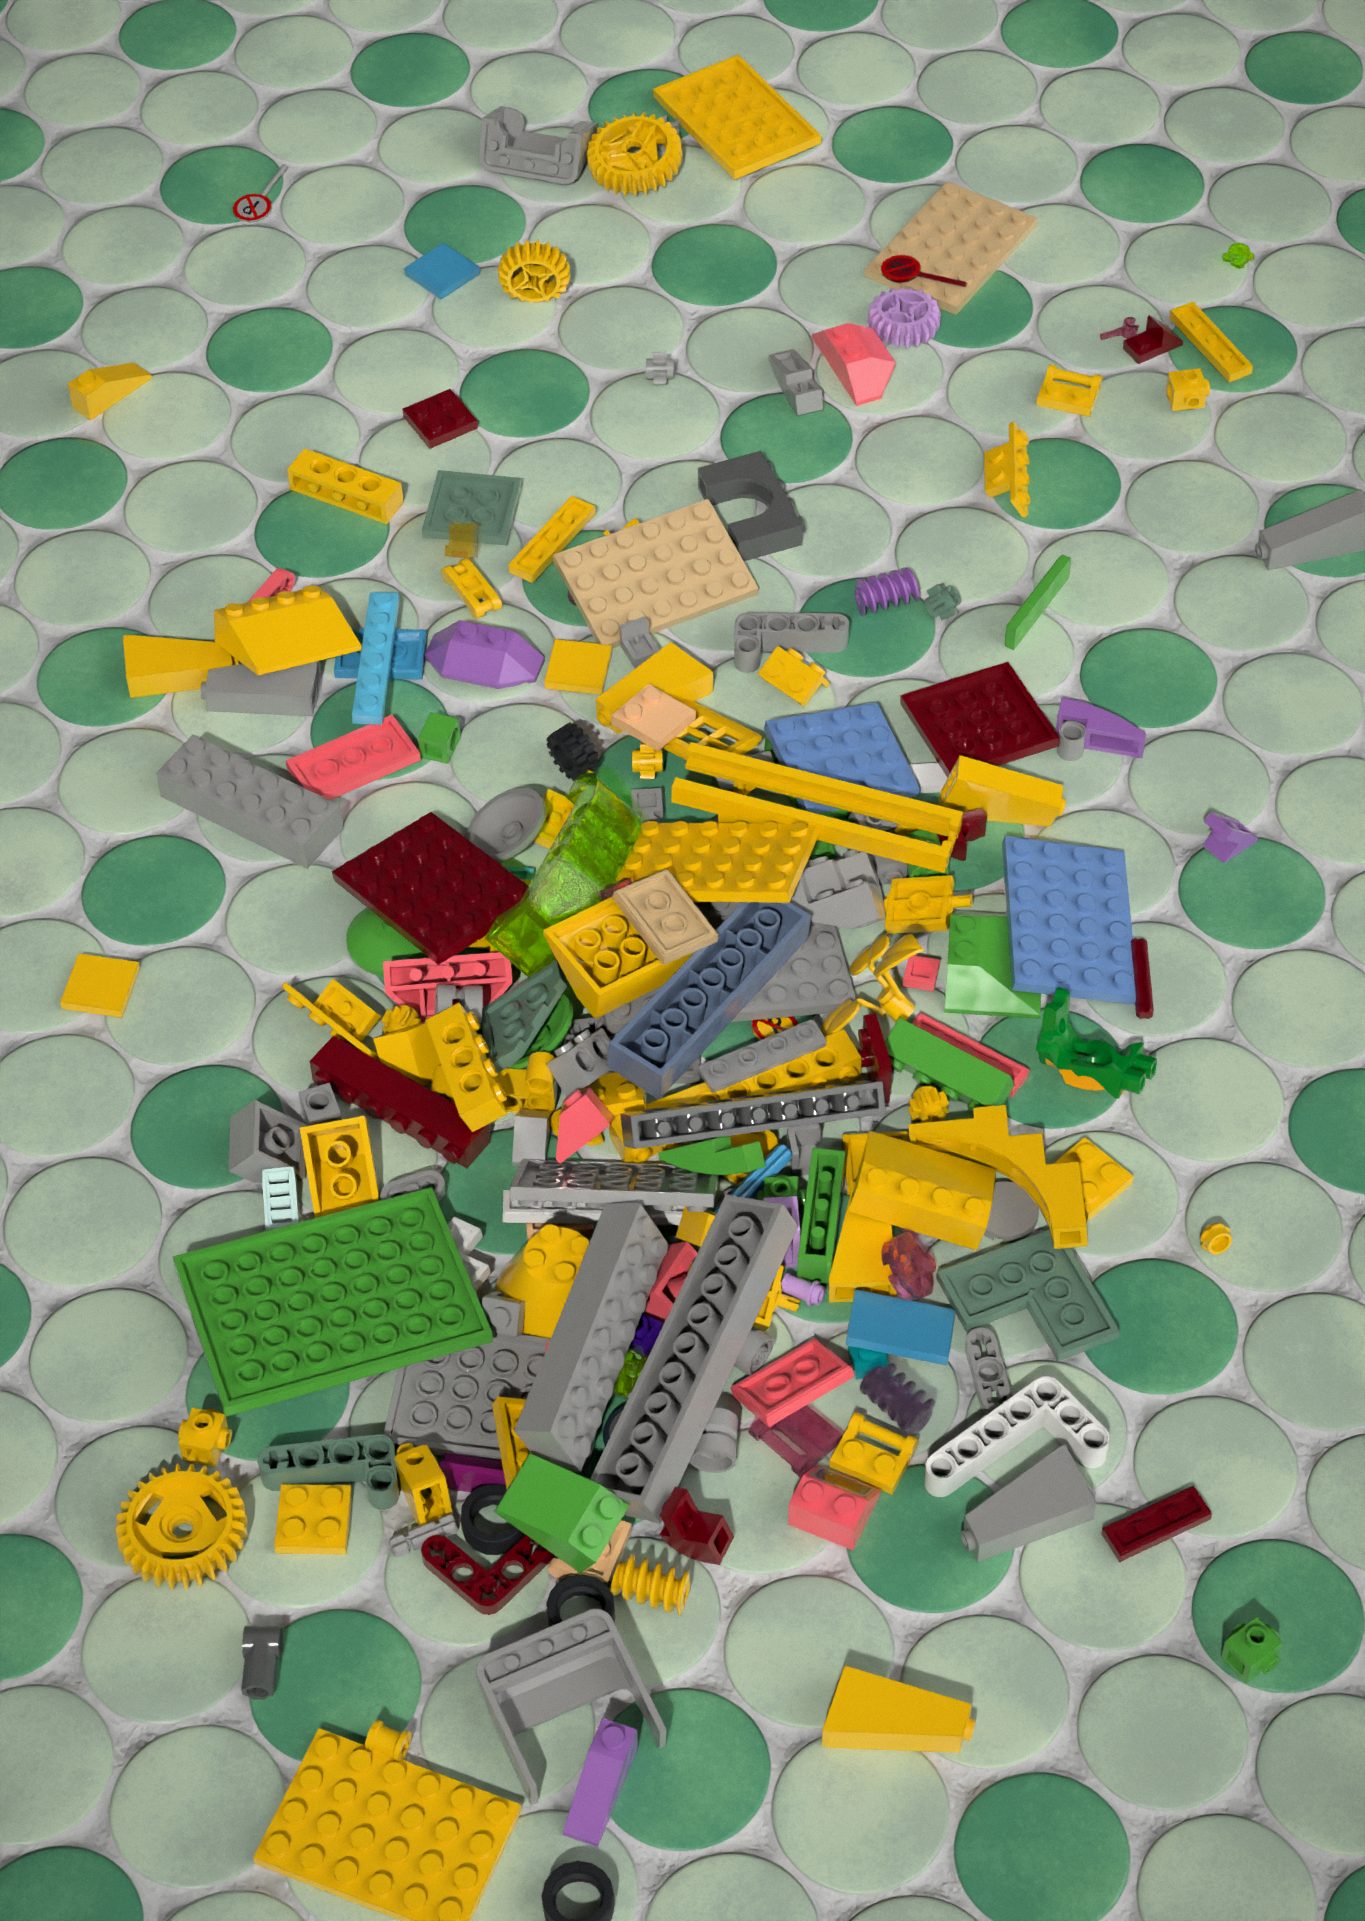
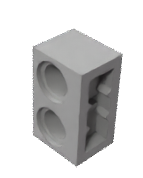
M603 1028L590 1034L588 1029L571 1039L574 1045L571 1041L562 1045L554 1051L557 1057L546 1063L566 1097L574 1090H581L611 1070L606 1066L610 1039Z

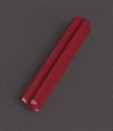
M1134 938L1131 940L1136 992V1016L1139 1019H1150L1153 1017L1154 1006L1148 944L1144 938Z

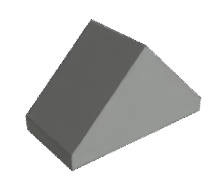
M520 1109L515 1115L512 1166H520L522 1159L546 1160L551 1132L550 1120L553 1111Z

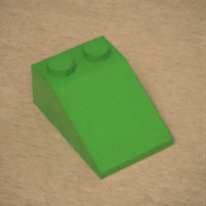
M530 1453L493 1512L576 1571L582 1573L597 1562L630 1505L602 1485Z

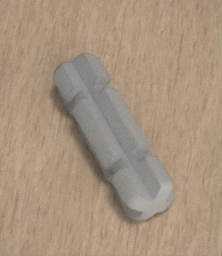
M446 1514L439 1517L436 1523L432 1520L407 1530V1535L403 1536L402 1533L395 1535L389 1539L392 1553L395 1557H400L409 1553L408 1549L413 1548L414 1551L421 1548L425 1539L430 1536L444 1535L448 1537L458 1532L457 1523L452 1514Z

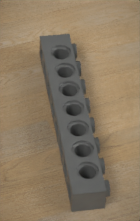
M867 1079L620 1113L624 1146L637 1149L886 1114L883 1082Z

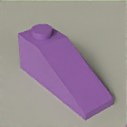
M602 1718L585 1760L563 1830L564 1836L596 1847L599 1846L638 1750L637 1729Z

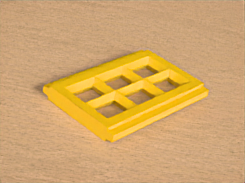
M689 699L680 700L681 703L696 711V718L667 743L663 749L687 761L688 755L686 753L689 744L681 739L690 735L700 740L697 744L712 746L716 749L743 755L758 746V742L762 740V735ZM706 725L716 731L707 735L697 729ZM728 736L737 742L729 746L719 740Z

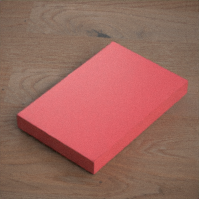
M814 1338L730 1388L736 1400L770 1427L854 1377V1373L850 1365Z

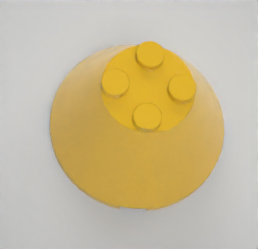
M553 1224L545 1225L501 1271L496 1281L494 1292L500 1291L503 1292V1297L525 1301L522 1335L544 1338L552 1337L590 1243L579 1232L570 1228L557 1227Z

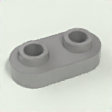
M424 1170L387 1183L381 1190V1201L432 1187L439 1202L446 1192L443 1176L437 1171Z

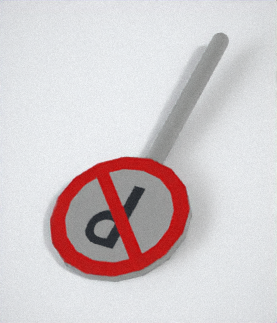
M286 164L281 166L261 194H247L240 197L234 203L233 213L238 220L248 223L258 222L270 214L272 210L271 201L266 195L286 170Z

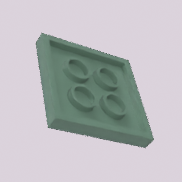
M438 470L422 527L423 538L507 546L521 490V478Z

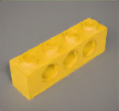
M305 448L287 469L290 490L386 525L404 503L402 484L400 482Z
M459 1002L426 1019L425 1021L459 1116L470 1130L474 1132L507 1115L503 1104L507 1097L500 1083L495 1082L494 1077L498 1076V1072L491 1059L486 1058L485 1054L489 1052V1048L482 1035H478L476 1031L481 1027L475 1014L472 1011L467 1013Z

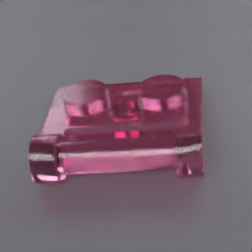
M808 1405L770 1427L760 1419H757L748 1432L755 1440H762L789 1463L791 1471L798 1477H802L838 1446L842 1438L840 1432ZM776 1427L806 1454H798L777 1436L772 1429Z

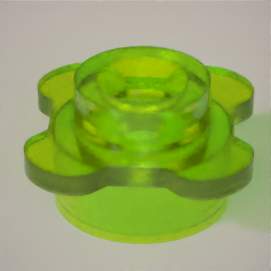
M1234 243L1229 247L1228 253L1223 254L1222 259L1225 262H1230L1235 268L1242 269L1247 262L1253 261L1255 256L1250 252V248L1246 244Z

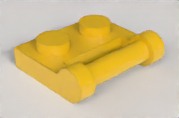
M1049 364L1045 379L1037 396L1036 405L1090 417L1101 389L1103 375L1094 374V376L1058 369V366ZM1055 380H1060V381H1065V382L1074 383V384H1078V385L1088 386V387H1090V389L1084 388V387H1079V386H1074V385H1070V384L1060 383V382H1057V381H1055Z
M855 1412L829 1460V1468L893 1495L917 1450L919 1439L908 1435V1437L902 1436L865 1420V1415ZM859 1433L900 1449L899 1456L857 1439Z

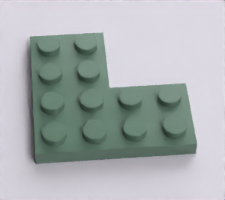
M1050 1229L937 1271L936 1280L952 1308L955 1309V1313L965 1331L1028 1309L1057 1361L1119 1338V1328L1072 1249H1054Z

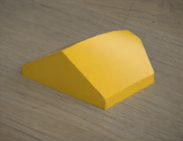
M426 1022L373 1037L379 1062L422 1086L432 1082L434 1069L441 1065Z

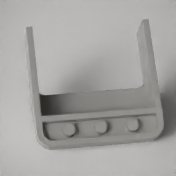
M591 1609L492 1651L484 1655L477 1663V1681L491 1720L531 1806L538 1803L537 1786L514 1738L519 1733L613 1692L625 1689L633 1694L659 1749L666 1746L667 1729L613 1619L603 1610Z

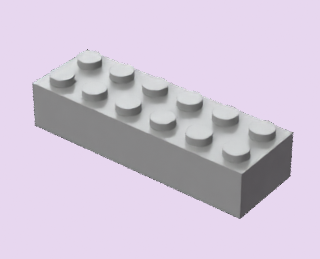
M194 734L156 772L161 797L307 869L343 830L340 805Z

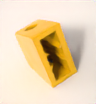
M413 1443L401 1445L396 1451L394 1461L401 1490L418 1526L432 1520L436 1523L439 1517L446 1514H452L453 1516L446 1478L428 1445L423 1444L418 1447ZM429 1487L431 1493L424 1499L421 1490Z

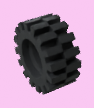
M569 722L548 735L549 737L546 739L548 742L547 748L551 750L549 751L550 757H554L555 760L553 762L555 765H559L560 772H565V776L568 779L571 778L572 781H579L587 770L593 772L599 767V759H597L599 755L598 752L594 751L595 745L589 742L590 737L587 734H583L584 730L581 727L578 728L577 724Z

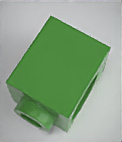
M430 712L418 737L421 758L449 764L460 740L459 718Z

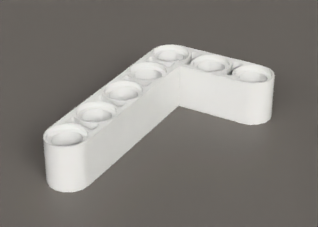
M1043 1376L1034 1380L930 1455L925 1464L924 1486L932 1496H948L1042 1427L1061 1445H1066L1070 1454L1081 1465L1087 1468H1097L1106 1461L1110 1436L1106 1428L1058 1380L1053 1377ZM1040 1397H1048L1051 1400H1043ZM1014 1416H1023L1025 1419H1017ZM1070 1420L1073 1421L1074 1424H1068L1063 1421ZM994 1434L999 1436V1438H991L988 1435ZM1087 1444H1094V1445H1097L1098 1447H1097V1448H1092V1447L1087 1446ZM968 1453L973 1455V1457H963L961 1454ZM935 1473H944L947 1476L939 1477Z

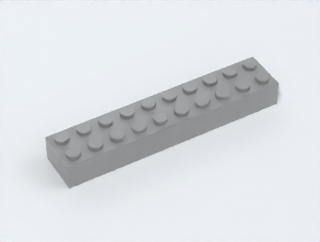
M725 1195L590 1480L602 1485L630 1505L624 1514L625 1516L661 1524L660 1513L663 1504L670 1497L674 1487H678L798 1229L797 1223L783 1204Z

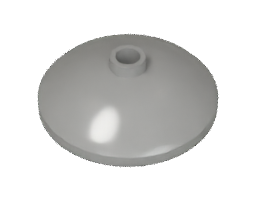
M520 787L507 790L491 799L477 812L467 829L465 838L498 863L508 861L522 853L538 836L545 819V802L535 790Z

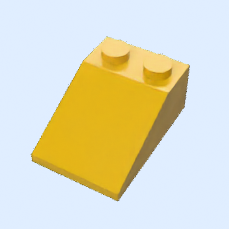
M365 1116L300 1127L315 1218L380 1201L368 1122Z

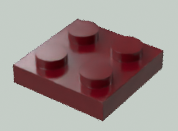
M451 389L402 409L404 419L429 449L478 429L477 419Z

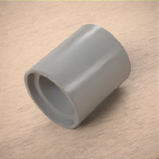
M1077 721L1064 722L1059 727L1058 736L1060 737L1059 747H1057V754L1064 760L1075 761L1083 756L1086 729L1083 724Z

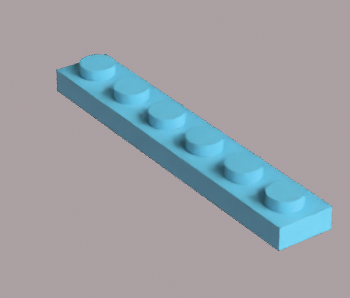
M370 592L352 711L353 724H383L400 602L399 593Z

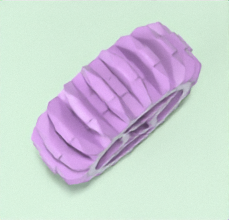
M902 286L899 290L890 288L889 292L881 291L880 296H875L874 301L870 303L868 311L869 327L874 329L881 341H885L886 346L894 344L896 348L905 346L907 349L910 345L918 348L919 343L927 344L928 339H933L940 327L941 312L937 305V300L932 299L931 294L924 295L923 289L914 291L913 287L904 289Z

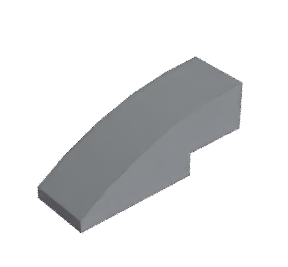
M794 349L768 355L778 384L797 416L823 410L822 390L812 379V370Z

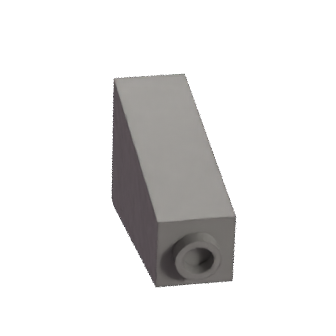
M1362 490L1353 492L1261 530L1260 541L1256 544V553L1259 560H1263L1268 570L1365 551V494Z
M320 661L259 676L244 664L209 669L207 680L201 683V698L206 699L207 710L212 712L313 716L321 677Z
M1062 1445L966 1514L963 1531L960 1532L961 1540L965 1549L968 1552L972 1551L977 1562L1093 1520L1096 1501L1067 1446Z

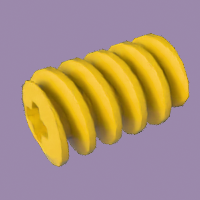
M631 1554L626 1562L620 1561L618 1563L611 1584V1593L615 1597L622 1591L623 1598L630 1601L636 1594L637 1603L644 1605L650 1598V1606L657 1609L663 1603L666 1613L673 1612L677 1606L678 1616H681L685 1608L690 1590L689 1571L685 1570L680 1579H677L676 1567L672 1566L667 1574L664 1575L662 1574L661 1562H658L653 1570H649L648 1558H644L639 1566H635V1554Z

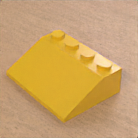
M309 585L305 586L302 590L294 592L283 591L279 592L277 596L268 598L257 597L252 599L251 602L242 604L231 603L226 605L225 608L214 610L215 643L258 676L361 651L359 640L335 601L318 586Z
M613 896L543 930V935L576 997L595 1019L664 985L695 953L692 952L662 965L612 899Z
M869 1130L848 1211L977 1251L989 1220L993 1202L996 1169Z

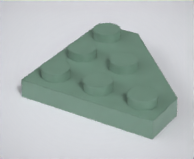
M557 960L482 1008L481 1025L483 1037L489 1048V1052L486 1055L487 1059H491L498 1073L505 1068L513 1066L523 1057L567 988L566 976Z

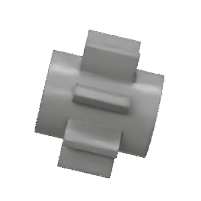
M653 352V358H646V379H653L654 385H667L666 379H674L673 358H666V352Z

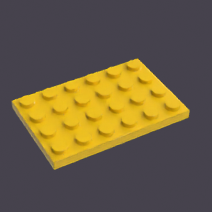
M739 54L653 89V98L675 120L677 118L680 120V125L734 180L821 144V135Z
M647 821L640 823L606 888L607 899L612 897L613 892L668 869L693 902L790 903L819 836L817 825H807L805 822L784 824L771 821L764 823H745L742 821L734 823H716L714 821L704 823H687L685 821L658 823L656 821Z
M318 1728L253 1860L256 1865L400 1921H471L522 1812V1808L519 1803L402 1759L399 1762L393 1761V1756L374 1749L369 1752L365 1750V1745Z

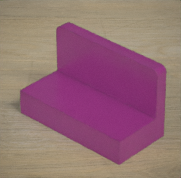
M445 1453L443 1462H438L446 1478L447 1488L450 1490L472 1493L475 1489L488 1484L506 1485L502 1460Z

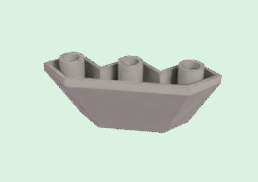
M854 849L843 853L845 858L838 861L828 860L826 856L810 861V867L803 870L790 900V903L812 915L811 921L815 923L854 930L885 920L884 900L872 854Z

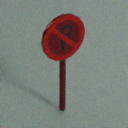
M896 255L887 258L881 266L882 275L893 282H907L918 276L957 286H967V283L964 281L921 272L919 261L908 255Z

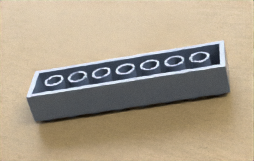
M742 902L715 930L718 933V941L695 951L609 1042L606 1066L652 1096L660 1099L808 939L812 915L792 903Z

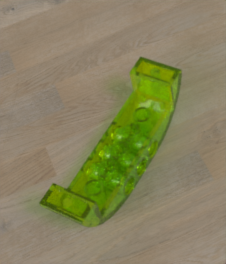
M584 773L576 777L566 795V798L574 804V807L520 903L498 916L485 937L490 944L528 978L556 959L543 935V930L604 901L629 856L641 829L642 821L640 815L594 773Z

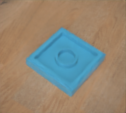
M444 243L404 268L407 277L439 299H443L480 274L479 266Z

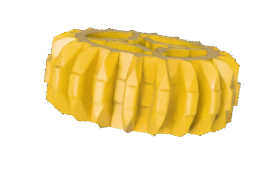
M527 239L525 244L522 245L517 242L515 248L508 247L506 253H502L500 264L498 265L499 284L502 285L503 292H509L510 299L518 297L520 302L524 300L529 301V303H540L544 300L550 302L552 297L560 298L561 292L566 291L568 281L570 280V265L566 260L565 253H560L558 246L551 248L549 241L545 244H540L539 239L535 243H530Z

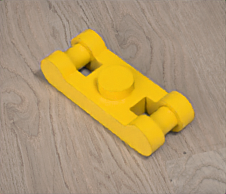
M469 558L458 561V565L453 567L448 565L441 568L444 581L452 586L469 608L475 620L483 617L487 611L495 612L502 608L499 596ZM483 597L485 598L484 601H481V602L478 601V599H480V598H483Z

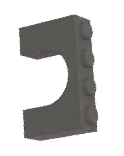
M761 451L698 468V489L704 500L709 499L712 505L739 498H750L758 500L768 507L760 515L728 524V535L743 561L802 545V533L806 531L804 520L801 516H797L791 497L787 498L781 479H776L772 463L769 460L766 461Z

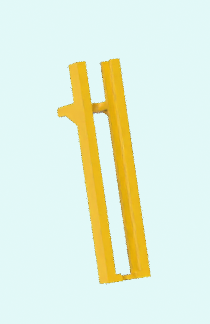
M690 742L686 755H688L685 769L734 781V791L731 792L676 777L672 784V803L718 814V823H734L738 821L764 823L771 821L792 824L795 822H805L807 825H817L819 832L817 840L942 873H945L963 818V812L693 742ZM757 787L948 836V841L944 840L942 846L747 795Z

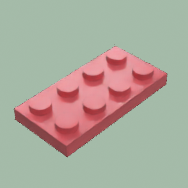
M391 714L383 718L382 725L368 724L286 760V767L299 786L328 800H332L420 761L421 757L419 750Z

